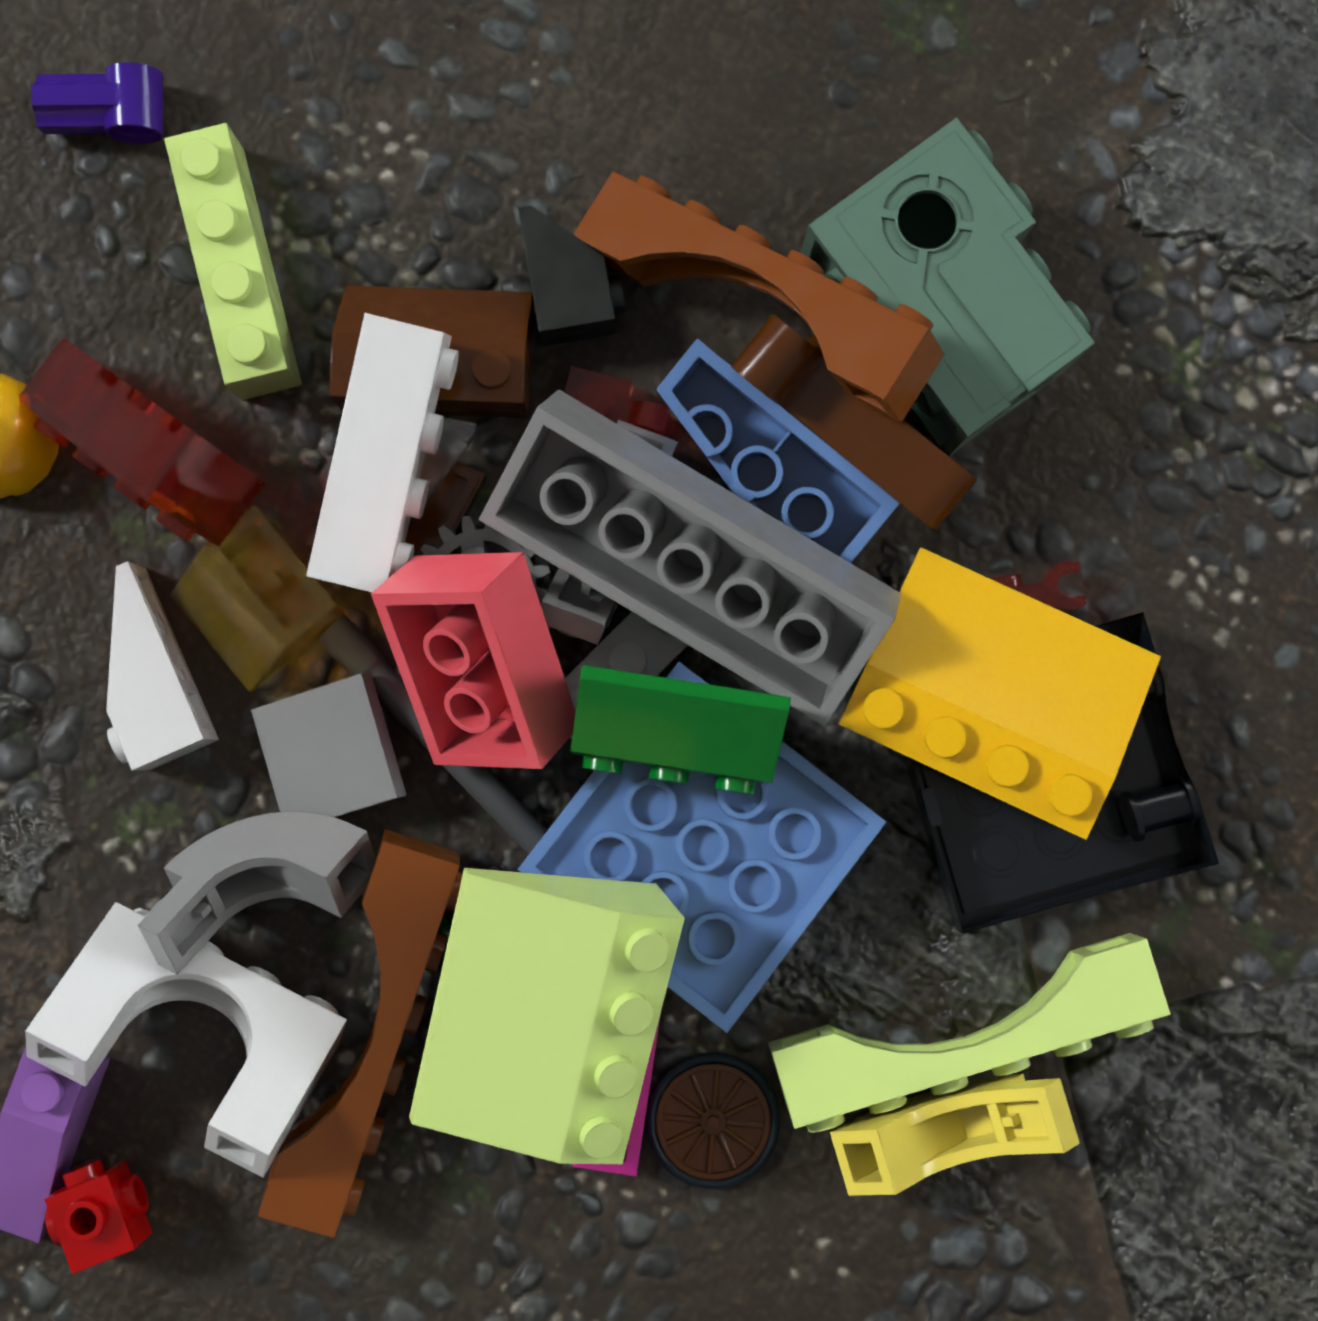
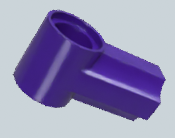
M131 62L109 65L105 69V74H37L36 82L31 87V106L34 110L37 128L43 134H106L112 139L132 144L158 142L163 138L164 76L155 67Z

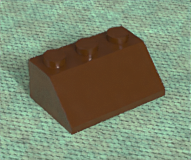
M345 286L332 330L329 397L342 411L364 313L441 331L452 336L449 349L459 351L457 369L451 389L440 388L435 414L529 418L533 321L532 292Z

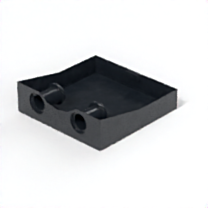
M1144 612L1095 626L1156 654ZM1159 663L1116 778L1087 840L904 755L954 929L962 934L1093 896L1219 864L1199 795L1185 769L1174 739L1166 704L1165 684Z

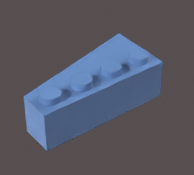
M698 338L656 389L735 495L849 563L854 560L900 504L784 408L749 383L730 364Z

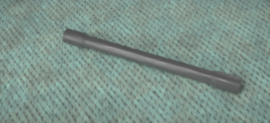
M347 616L339 618L321 635L318 642L351 676L371 672L379 701L429 752L402 678L387 663L383 653ZM442 765L529 855L548 829L488 767Z

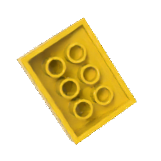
M920 547L899 591L901 598L895 620L865 664L838 724L1087 840L1116 778L1161 656Z

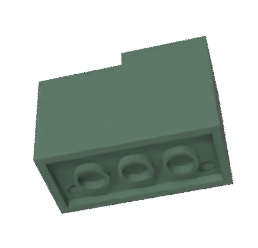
M957 117L810 223L801 249L802 254L815 261L824 270L823 276L839 284L844 277H850L872 290L878 297L876 302L894 311L899 304L907 305L923 314L933 323L934 326L931 332L943 350L944 356L911 406L910 412L935 445L949 457L1063 374L1095 344L1088 334L1091 331V327L1082 310L1072 301L1064 302L1049 282L1051 281V273L1044 260L1034 250H1025L1021 246L1022 241L1036 223L1031 215L1033 209L1029 198L1016 183H1006L992 164L993 154L986 141L976 131L970 130L968 132Z

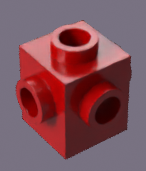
M99 1158L62 1174L65 1185L44 1199L48 1208L45 1212V1224L48 1234L55 1245L62 1246L72 1275L135 1250L153 1233L146 1215L149 1209L146 1188L137 1174L131 1175L126 1160L104 1168Z

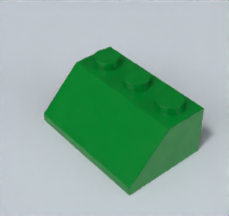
M582 665L570 752L574 755L584 756L582 768L588 770L622 774L623 764L626 762L650 766L649 779L688 785L690 773L716 776L714 789L754 795L756 783L769 784L773 782L789 714L791 697Z

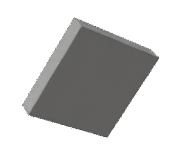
M371 672L360 673L251 710L280 812L302 811L338 817L407 795Z

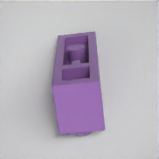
M26 1048L24 1049L0 1115V1230L36 1243L43 1241L47 1231L45 1212L48 1209L44 1199L64 1185L62 1174L70 1169L110 1057L106 1056L85 1087L26 1056Z

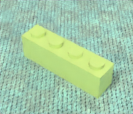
M227 123L164 138L224 385L241 400L301 386L302 382L244 148Z

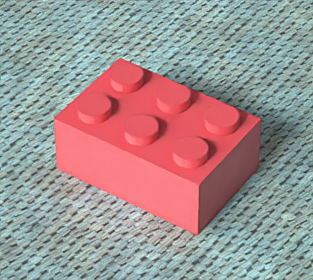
M524 552L413 556L371 593L434 765L543 769L572 736L576 712Z

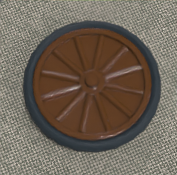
M720 1052L693 1055L684 1058L670 1067L657 1081L649 1097L646 1110V1134L651 1150L660 1164L675 1178L688 1185L704 1189L728 1188L740 1184L755 1175L769 1160L777 1145L781 1127L780 1108L777 1098L765 1076L752 1064L741 1058Z

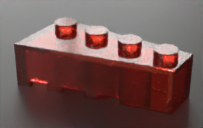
M64 337L19 395V401L38 415L33 427L63 448L71 441L78 447L72 454L75 459L104 479L109 473L114 475L118 480L113 487L118 492L147 510L150 504L161 510L155 519L188 543L197 533L220 547L266 485V483Z

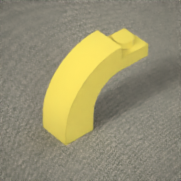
M1023 1073L970 1081L966 1087L946 1094L933 1095L931 1092L907 1098V1103L902 1107L884 1113L872 1114L869 1112L830 1132L848 1196L897 1195L932 1174L966 1162L1004 1155L1065 1153L1080 1144L1061 1079L1025 1081Z

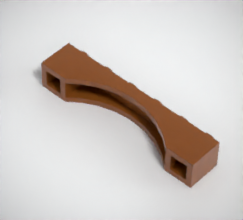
M612 171L573 233L575 237L604 256L607 268L643 287L672 280L713 279L739 283L771 295L798 313L810 326L819 342L828 371L847 395L900 423L903 421L944 356L943 350L931 332L934 325L927 317L904 304H899L894 311L876 302L878 297L872 290L850 277H844L839 284L823 276L824 270L815 261L800 252L791 250L787 257L771 250L772 245L765 237L745 225H738L735 231L721 225L720 218L709 208L697 201L689 199L686 205L683 206L671 200V194L664 187L646 176L640 175L637 181L634 182Z
M385 829L362 901V906L374 934L380 966V1000L374 1026L358 1061L338 1089L313 1113L293 1125L274 1159L257 1217L332 1238L336 1235L342 1215L350 1218L354 1217L365 1183V1179L355 1175L362 1154L374 1157L385 1124V1118L376 1116L383 1093L391 1096L395 1095L404 1070L406 1058L396 1055L404 1032L415 1035L424 1011L426 997L417 994L423 973L428 971L435 974L444 952L447 936L437 932L445 909L455 911L463 873L458 872L460 866L459 852Z

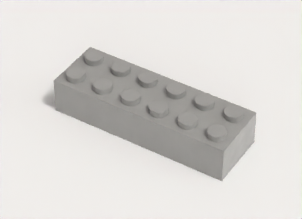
M557 390L537 407L478 519L769 694L791 697V707L823 726L827 724L895 620L901 598L900 592L561 390Z

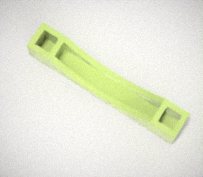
M1127 933L1069 951L1053 977L1026 1004L998 1023L964 1037L929 1044L888 1043L859 1037L827 1024L768 1042V1046L794 1129L807 1126L808 1132L815 1133L843 1124L845 1122L844 1114L868 1107L872 1114L884 1113L902 1107L907 1103L905 1095L930 1088L933 1095L957 1091L969 1084L967 1076L992 1069L994 1076L1009 1075L1022 1071L1031 1065L1030 1057L1053 1051L1055 1057H1066L1082 1053L1092 1047L1090 1039L1114 1032L1116 1038H1129L1144 1034L1154 1028L1152 1020L1171 1014L1147 938Z

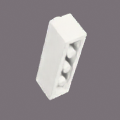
M364 313L306 574L307 577L373 592L414 556V545L405 543L411 517L421 518L427 500L429 481L420 479L425 453L435 455L438 449L444 423V416L435 414L440 388L451 389L458 364L459 351L449 349L452 339L451 335Z

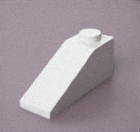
M127 561L116 566L106 707L113 727L107 730V736L114 754L121 763L125 764L128 762L131 770H151L219 739L146 568Z

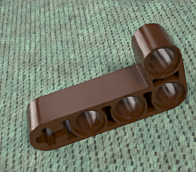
M774 314L769 317L731 366L749 383L776 404L783 407L934 531L937 530L977 481L975 477L906 421L903 420L900 423L847 395L828 371L823 354Z

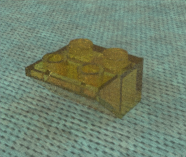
M255 505L203 546L170 593V596L249 692H254L316 641L335 621L350 613L325 581L306 576L309 561L272 516Z

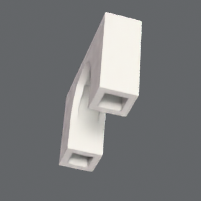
M115 902L25 1030L26 1056L86 1087L122 1031L143 1011L161 1003L180 1000L199 1002L217 1009L227 1016L238 1029L245 1044L247 1059L208 1123L204 1148L264 1178L340 1045L347 1019L338 1015L337 1010L327 1001L312 995L302 997L281 986L280 981L270 972L255 966L245 968L227 959L222 951L209 941L178 975L163 968L156 962L138 927V924L150 911L142 908H137L133 911Z

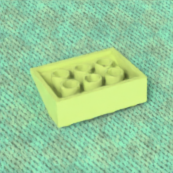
M464 868L409 1115L411 1123L559 1164H623L685 919L655 883Z

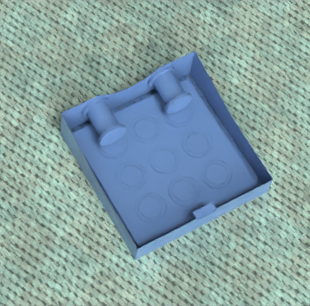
M678 662L666 677L708 684L681 662ZM783 741L773 782L769 784L756 783L754 795L714 789L716 776L690 773L688 785L649 779L650 766L626 762L623 764L622 774L593 771L517 869L522 873L657 884L685 917L667 987L726 1033H728L886 823L879 815Z

